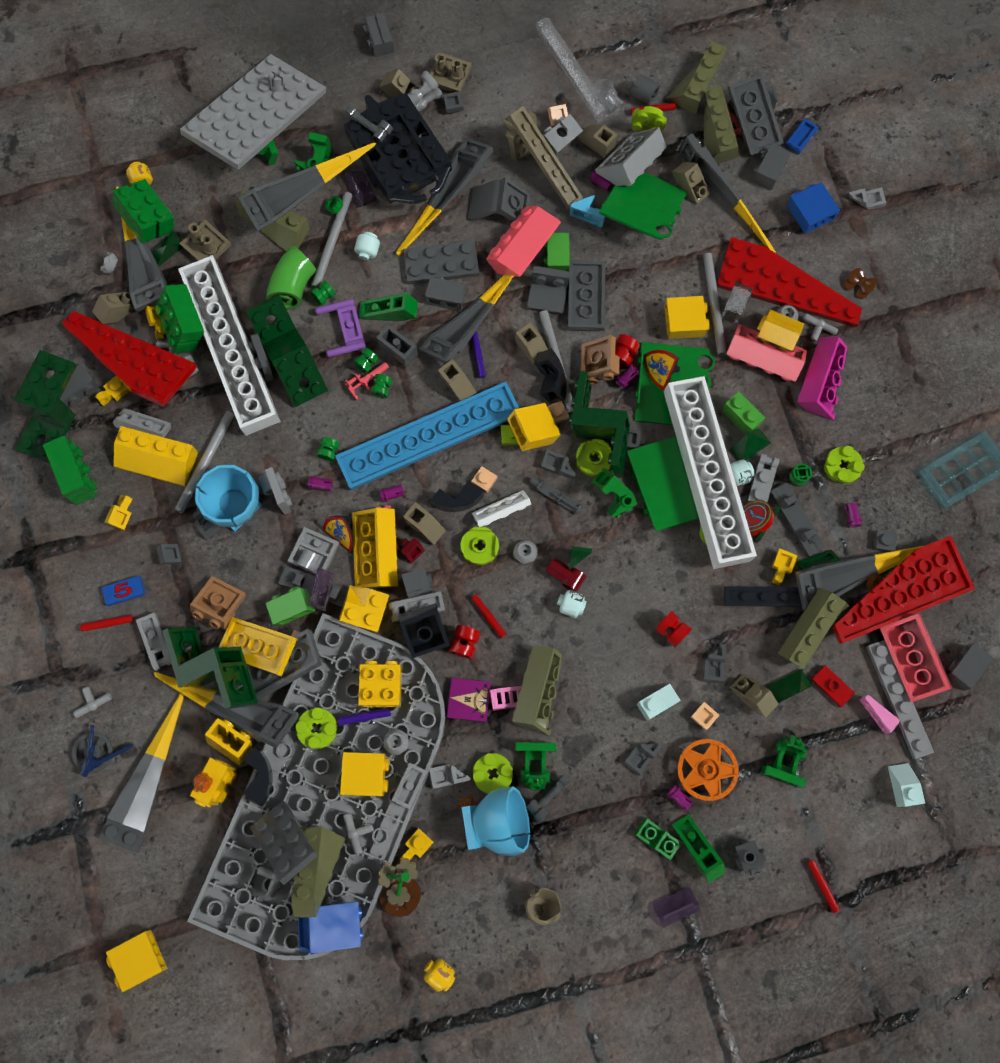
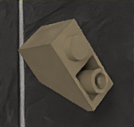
M400 69L386 73L380 84V88L391 98L404 93L408 94L414 89H419Z
M604 124L588 125L577 139L603 158H606L615 148L618 134Z
M684 161L672 171L678 187L687 191V196L695 204H698L710 194L698 163Z
M128 291L99 295L92 312L102 324L120 321L135 308Z
M531 323L516 332L515 342L534 365L537 353L548 350L542 336Z
M453 359L438 369L440 377L459 401L477 394L464 372Z
M416 502L403 516L404 522L432 545H435L446 532L440 523Z
M744 674L730 687L746 705L764 718L778 706L777 700L769 689Z

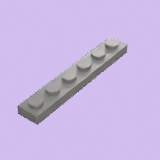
M885 640L867 646L866 649L893 713L900 721L898 725L912 758L917 759L934 753Z

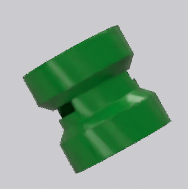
M326 280L322 281L318 288L310 291L313 298L321 306L326 303V299L336 295L334 289Z
M364 348L361 356L357 357L353 363L360 371L367 374L371 370L372 364H376L379 358L370 349Z
M376 374L374 377L375 384L371 387L370 394L377 398L387 399L389 395L388 388L391 387L393 380L386 375Z
M322 437L320 441L321 447L317 450L316 456L333 462L335 450L338 449L340 443L335 439Z
M803 463L796 465L789 474L790 483L796 487L805 485L812 476L811 468Z

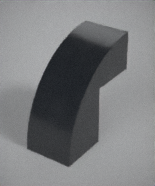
M552 348L537 353L534 365L545 376L540 394L550 404L565 400L567 389L566 377L558 356Z
M469 481L455 499L439 489L431 499V506L445 512L464 511L480 502L484 497V491Z
M254 746L244 760L256 769L259 774L243 793L258 806H264L271 793L273 773L266 755L262 750Z

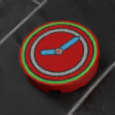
M755 500L743 506L751 536L758 535L761 531L765 532L772 525L774 513L769 503L763 500Z

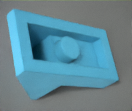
M595 195L571 204L569 216L601 228L603 227L606 216L599 214L600 209L592 208Z

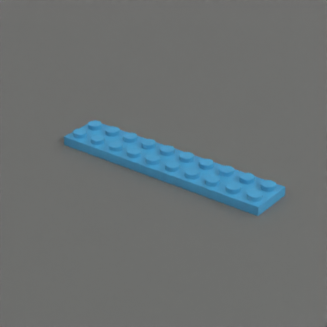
M504 382L337 454L335 457L350 490H353L508 422L507 418L514 409H519V406L507 382Z

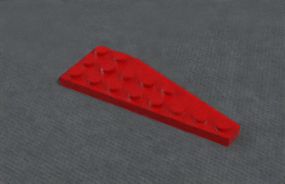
M731 237L718 278V288L780 306L791 305L797 311L857 327L862 311L861 307L767 247Z
M73 311L62 322L64 328L76 340L78 339L87 350L91 351L101 364L110 372H113L118 380L124 383L132 393L163 407L197 368L194 362L106 324H102L78 312Z
M952 536L915 549L832 625L839 644L974 590L973 582Z

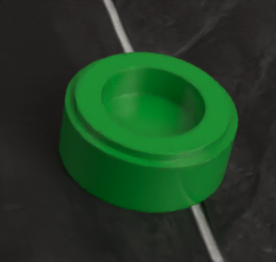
M332 196L326 203V210L332 215L337 214L343 207V200L338 196Z

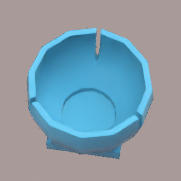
M218 465L204 473L196 485L195 502L206 520L220 527H230L236 531L245 522L250 520L254 513L262 506L259 502V488L249 472L235 465Z
M515 787L495 789L490 791L478 805L462 807L468 850L486 847L499 855L515 856L524 853L528 848L530 839L528 834L530 833L529 817L525 801L520 791Z

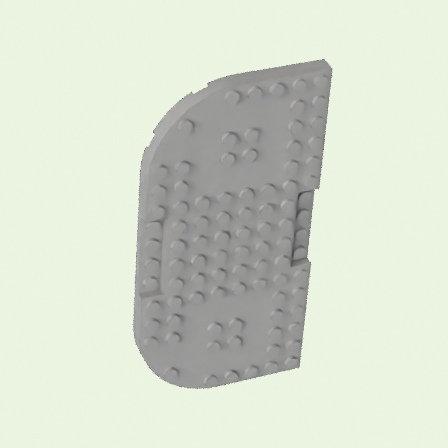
M324 613L313 634L322 665L292 682L283 706L298 712L299 718L305 711L313 708L329 711L337 721L336 738L329 746L322 749L306 747L297 737L296 724L299 720L298 718L277 748L265 743L262 751L268 758L273 773V784L269 798L264 806H258L243 793L187 921L261 954L281 960H308L323 956L332 951L311 954L299 951L298 917H294L291 906L295 876L285 885L279 882L272 899L266 897L272 879L257 874V869L260 866L273 870L250 827L284 800L301 827H324L344 837V846L341 847L339 859L335 863L332 871L333 875L327 884L326 893L321 904L358 902V906L361 907L362 911L361 919H359L360 928H362L371 916L383 887L378 884V871L385 862L390 863L391 866L393 864L392 862L423 785L427 780L439 750L445 728V705L439 684L432 671L421 658H412L409 649L397 642L362 628L341 623L339 619ZM365 661H376L377 664L385 665L386 661H396L397 665L402 666L401 707H360L358 705L360 664H365ZM387 708L391 710V716L341 726L338 724L339 717ZM314 724L312 732L321 733L320 728L322 725ZM393 729L402 730L408 736V748L400 755H393L384 748V737ZM343 752L386 754V758L389 759V771H385V779L388 780V792H384V797L340 795ZM409 763L428 771L411 810L391 801ZM254 769L247 787L259 774L256 769ZM348 813L352 816L355 828L371 823L374 829L372 832L358 837L363 853L360 855H355L351 840L347 837L348 831L343 816Z

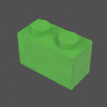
M553 233L543 246V251H547V256H544L543 266L550 269L569 271V233Z
M740 392L727 401L722 409V412L745 435L756 430L765 419Z
M300 587L291 588L289 593L285 595L273 596L272 600L266 603L272 624L277 626H283L315 612L309 591Z

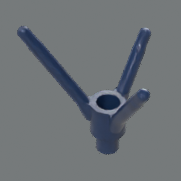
M91 725L87 753L82 764L83 768L79 774L87 777L89 772L93 771L95 767L132 748L133 744L131 743L98 759L93 755L96 745L92 744L94 725Z

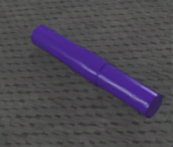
M475 332L471 339L478 377L485 378L486 374L478 332Z
M387 708L339 717L338 724L341 726L391 716V710Z

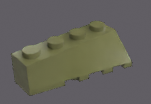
M711 41L698 64L665 98V101L668 103L675 102L676 106L696 114L704 100V90L710 88L724 60L727 47Z
M722 85L704 90V147L708 149L717 164L738 158V144Z
M244 189V190L242 191V193L240 194V196H242L243 194H245V193H247V192H249V191H247V190ZM238 198L235 205L239 214L254 226ZM289 211L276 222L261 229L265 236L272 239L276 245L285 251L291 245L299 248L310 230L307 218L292 211Z
M819 588L778 654L804 669L830 627L850 608L847 602L834 593Z
M533 645L512 719L520 727L546 736L551 735V729H548L549 719H553L554 711H551L552 700L556 699L557 694L554 683L559 680L562 654L556 649Z
M301 827L318 857L295 875L291 906L294 917H317L326 893L327 884L333 875V868L339 859L341 847L344 846L345 838L324 827Z

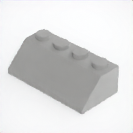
M660 128L631 133L595 169L596 173L616 186L632 185L635 179L642 175L644 170L652 165L654 159L659 157L667 147Z

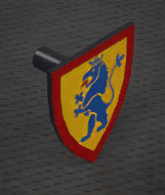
M653 350L643 355L648 376L658 388L664 391L673 373L680 371V367L677 365L679 357L667 350Z
M335 515L326 519L322 530L338 541L348 552L352 553L354 547V538L351 531L353 527L352 518Z

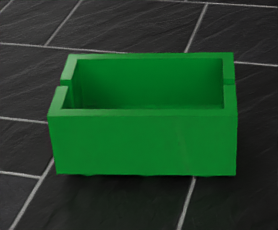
M146 179L131 183V187L126 185L113 190V206L141 244L156 238V223H158L157 235L159 237L173 232V215Z
M166 285L160 294L158 303L155 305V311L160 316L161 327L166 332L168 345L172 348L174 354L193 352L196 350L204 329L187 285Z
M65 435L43 444L63 496L75 505L98 496L95 491L98 489L97 485L89 476L91 470L82 459L84 453L80 446H76L75 442L69 440Z

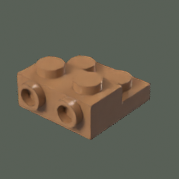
M612 335L581 344V371L588 372L592 385L598 384L601 379L613 380L615 375H619L620 357L615 355L616 337Z
M211 576L191 602L190 611L195 619L199 621L204 619L209 622L212 628H222L225 630L231 618L235 616L236 609L245 599L246 593Z

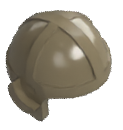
M536 887L530 891V897L526 900L525 909L531 922L543 926L552 921L556 922L562 916L560 914L562 907L556 892L548 888L537 889Z

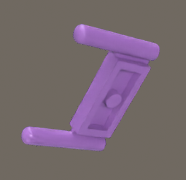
M353 299L315 308L317 315L337 310L346 346L327 350V357L366 348Z

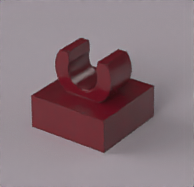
M406 538L400 542L403 546L401 552L411 564L425 551L420 542L415 538L410 542Z

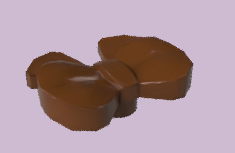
M861 268L854 269L850 273L848 280H845L847 291L856 285L860 287L856 294V297L860 299L866 298L867 294L871 293L877 284L876 279H867L863 276Z

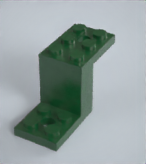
M279 294L245 310L295 407L328 391L306 343L295 328ZM268 316H275L274 322L266 323ZM302 379H308V383L305 386L299 385Z
M39 350L14 398V401L31 415L15 447L16 451L50 464L43 444L61 436H66L76 416L60 400L77 367L74 362ZM53 370L54 375L51 378H46V373ZM45 436V442L37 444L38 438Z
M580 371L579 378L575 380V389L577 391L576 395L572 397L574 409L573 413L569 415V424L572 425V431H574L577 438L611 441L613 453H609L608 464H611L610 469L613 470L614 475L622 478L631 426L628 413L624 410L590 408L592 384L588 372Z
M196 627L167 628L162 631L179 688L208 685L216 681L225 709L253 706L258 703L241 646L212 648L203 653Z

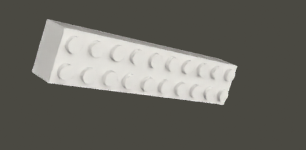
M212 255L179 268L182 280L187 285L203 326L204 337L240 429L247 436L281 422L262 373L258 369L254 353H252L248 338L215 258Z
M705 376L668 383L664 390V395L713 569L750 562L757 554Z

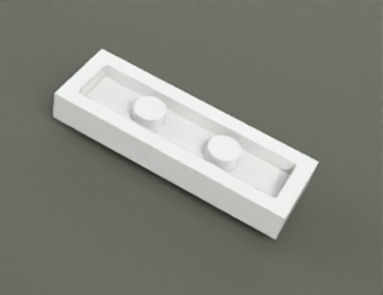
M522 490L473 512L472 515L479 527L487 526L491 522L505 518L517 510H523L526 506L531 505L527 494Z

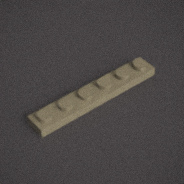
M524 106L509 115L507 118L566 208L570 209L572 203L582 200L583 197Z

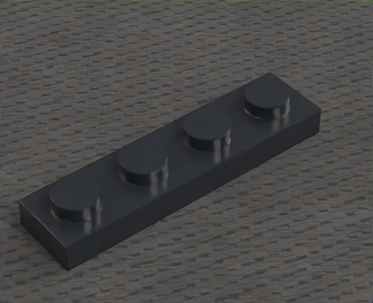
M724 587V606L802 607L798 587Z

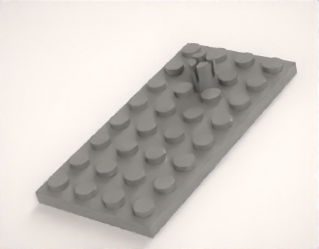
M270 54L180 128V133L239 170L326 93V87Z

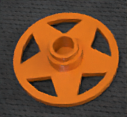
M701 739L688 745L681 753L677 765L678 777L683 788L693 797L704 801H714L725 797L733 790L738 779L739 769L734 754L726 745L712 739ZM699 744H710L704 754L691 750ZM721 748L729 755L733 765L720 761ZM684 759L692 768L685 779L682 771ZM733 777L729 787L721 793L720 779ZM704 785L710 797L700 795L691 790V788Z

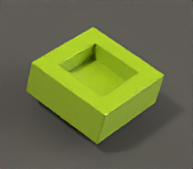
M501 425L502 445H519L510 425Z

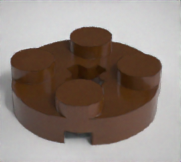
M396 879L393 883H390L388 888L383 885L379 899L382 907L388 914L403 917L411 914L417 908L421 899V889L416 880L411 879L409 883L403 882L402 887L407 888L410 900L404 902L402 906L390 904L386 895L387 890L391 889L392 885L398 884Z

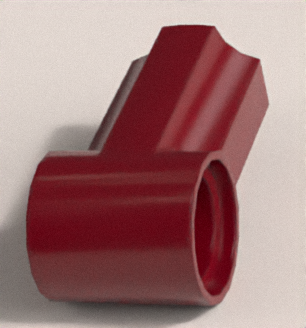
M555 557L545 571L562 582L566 589L575 592L579 590L587 578L583 572L574 567L569 570V566Z

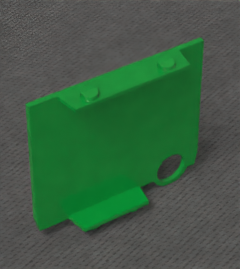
M644 172L630 186L614 185L607 200L603 201L599 214L655 239L662 240V238L671 236L672 227L676 222L675 217L681 213L682 209L680 207L688 192ZM664 226L670 233L666 235L660 234L656 227Z
M641 342V353L637 361V365H639L638 388L634 399H636L635 421L673 425L664 391L658 388L648 376L643 355L653 350H667L679 357L677 365L680 367V371L673 373L669 383L705 376L708 390L711 388L708 372L715 365L714 357L710 354V350L705 348ZM702 356H708L712 360V366L708 369H703L699 366L698 359Z
M676 436L626 451L631 463L630 476L635 481L644 506L642 508L644 514L647 515L649 521H652L655 532L699 519Z

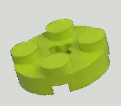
M645 106L643 110L635 109L631 118L632 130L636 132L658 127L660 131H663L667 122V117L663 116V111L652 106Z
M600 439L585 441L579 446L576 453L577 467L581 472L591 477H596L603 468L609 471L611 464H608L609 453H613L611 447ZM595 454H597L598 459L600 460L595 462L591 461L592 459L589 456H594Z
M851 446L833 449L827 455L824 465L827 476L832 481L843 484H850L857 480L865 468L861 455ZM841 461L848 464V469L840 467Z
M473 527L461 539V552L465 560L474 565L491 563L498 554L499 540L492 530L487 527ZM478 541H482V545H485V548H482L480 551L474 547V545L478 544Z
M309 709L300 716L296 724L297 737L306 747L313 749L325 748L336 738L337 721L325 709ZM314 724L322 725L320 728L321 733L312 732Z
M488 753L479 758L474 765L473 779L475 784L486 794L501 787H509L512 782L513 769L510 762L500 754ZM495 768L499 776L497 779L493 777L491 780L488 778L489 773L487 771Z

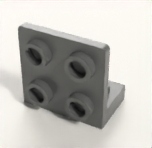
M534 266L527 308L563 314L570 272Z

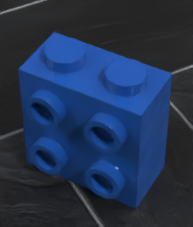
M822 182L816 185L811 184L805 190L793 193L787 204L788 209L804 234L835 220L840 212L839 207Z

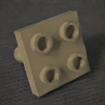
M438 53L435 56V64L430 74L437 82L439 89L451 93L459 91L461 93L472 68V63Z
M529 112L530 117L537 126L536 114ZM505 117L503 126L508 128L505 138L509 142L511 159L517 162L521 157L525 156L528 148L509 119Z
M206 220L200 225L191 223L188 226L190 234L179 243L196 261L212 255L216 260L231 246V242Z

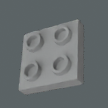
M272 467L265 469L266 473L258 478L264 495L274 494L277 505L284 515L290 513L292 501L285 490L286 485L283 478H281L279 472L275 473Z
M304 527L287 562L323 578L340 543Z

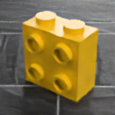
M703 296L672 297L666 299L664 309L668 339L699 338L705 336L706 331L709 330V319H706L707 303L704 302Z
M770 310L768 315L764 314L757 328V330H760L758 337L766 343L778 345L782 350L793 351L805 323Z
M546 403L514 409L507 418L522 451L551 445L560 436L559 428L556 426Z
M365 661V664H360L358 705L360 707H401L402 666L397 665L396 661H386L385 665L377 664L376 661Z
M217 718L205 733L207 744L241 766L246 756L252 750V744L249 740L251 737L243 731L237 732L234 730V725L228 720L224 719L222 721Z
M343 752L340 795L384 797V792H388V780L385 779V771H389V759L386 758V754Z
M209 758L190 794L191 797L195 798L194 802L203 807L218 806L219 803H222L226 798L228 785H231L237 776V773H235L237 768L219 759Z
M152 930L145 931L106 952L108 956L106 958L107 964L110 969H113L116 976L114 978L115 984L122 992L168 969Z

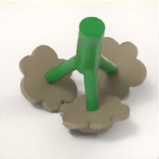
M403 858L400 864H397L395 867L385 862L378 871L379 885H384V887L388 888L395 879L398 884L392 885L391 889L387 890L386 893L388 902L392 905L402 906L404 902L410 900V894L407 893L406 887H402L403 882L409 883L411 879H415L418 876V871L415 869L416 863H410V860L407 858Z

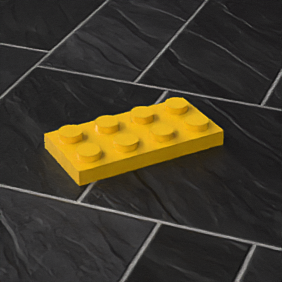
M232 617L219 648L241 646L247 665L282 677L297 639Z

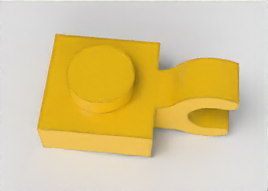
M147 306L145 311L149 326H155L156 339H164L166 332L161 327V319L156 314L155 306Z
M115 376L103 386L106 391L99 392L95 397L102 406H105L112 398L118 401L130 390Z
M120 495L117 502L118 506H111L105 523L120 530H125L132 514L127 511L132 498Z
M780 548L777 550L772 564V568L777 569L772 583L780 585L785 573L789 575L792 573L798 555Z
M418 828L405 843L409 849L399 860L403 858L411 860L415 854L421 858L434 842Z

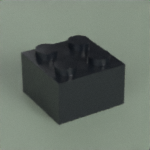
M436 603L399 615V623L412 658L450 646L449 638Z

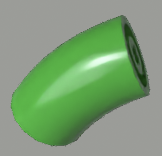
M291 245L277 263L269 280L266 300L279 294L287 310L300 306L304 288L316 271L311 261L295 246Z

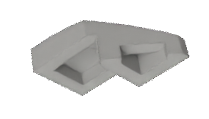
M882 187L865 191L864 188L849 192L851 199L868 210L886 206Z
M453 765L434 767L429 771L432 789L471 780L468 775L463 774Z

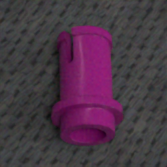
M596 171L590 177L592 184L596 183L605 191H608L613 184L597 174Z
M631 364L621 375L616 376L615 381L621 388L627 387L628 382L639 371Z
M316 475L310 476L308 488H311V490L331 491L333 479L317 478Z
M401 484L388 489L382 488L379 491L382 502L386 501V503L390 499L404 496Z
M848 503L845 505L849 520L847 524L850 525V528L861 526L863 519L860 518L857 503Z
M672 786L667 792L668 798L673 799L683 811H686L693 804V801L680 790V786Z

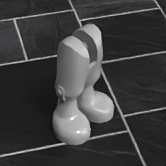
M426 70L421 74L424 82L419 89H414L407 94L419 112L425 109L427 103L443 96L437 82Z

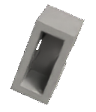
M571 114L567 117L562 115L555 121L557 125L554 128L549 126L542 132L543 137L555 155L583 132ZM557 130L562 133L563 137L559 136Z

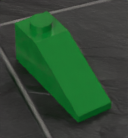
M406 292L360 301L359 318L363 320L386 321L416 319L418 301Z
M689 814L672 824V827L708 884L726 873L723 861Z

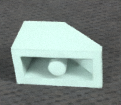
M671 684L641 700L636 705L646 721L681 700Z
M909 763L888 766L897 807L925 804L921 783Z

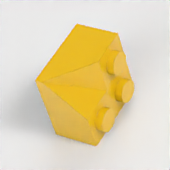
M349 585L339 616V622L362 628L374 634L378 633L389 595L373 589Z

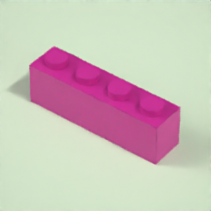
M840 337L819 338L797 401L805 411L829 420H835L833 407L838 403V397H835L837 386H841L840 370L844 369L847 345Z

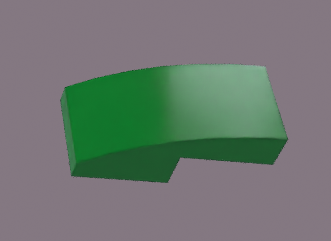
M646 817L634 833L635 836L670 861L682 844Z

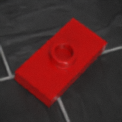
M826 665L811 679L840 708L855 694Z

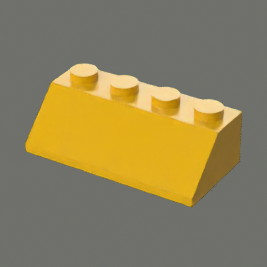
M120 426L114 442V467L186 487L198 452L193 445Z
M373 508L352 512L355 586L363 588L398 586L395 509Z

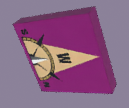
M451 678L447 718L487 722L491 682Z

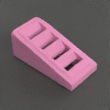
M522 686L491 689L493 711L515 708L517 702L514 703L513 692L516 691L518 699V693ZM505 693H509L510 703L506 704ZM497 694H501L502 704H498Z
M866 695L859 699L885 734L891 733L900 722L896 716L871 696Z

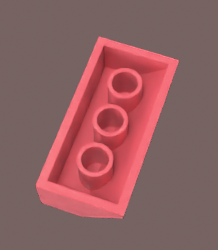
M539 206L524 207L518 218L511 223L508 231L501 236L498 244L491 249L486 260L497 274L520 277L560 225V220Z
M738 323L726 355H729L731 359L736 361L742 360L751 367L762 368L768 374L775 373L780 375L786 381L792 380L796 382L804 366L807 350L795 346L793 351L782 350L774 343L762 341L758 337L759 331Z
M915 614L880 628L911 702L952 689L920 614Z

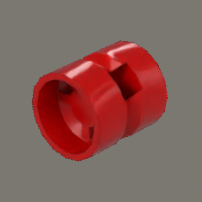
M620 334L615 341V355L620 357V369H627L633 360L632 356L636 355L640 347L636 339L625 334Z
M673 611L655 628L661 636H667V641L674 648L692 630L685 622L681 623L680 617Z
M457 625L454 632L456 639L451 641L448 651L463 658L473 659L476 650L474 644L478 643L481 632L468 626ZM461 641L468 643L467 646L462 645Z

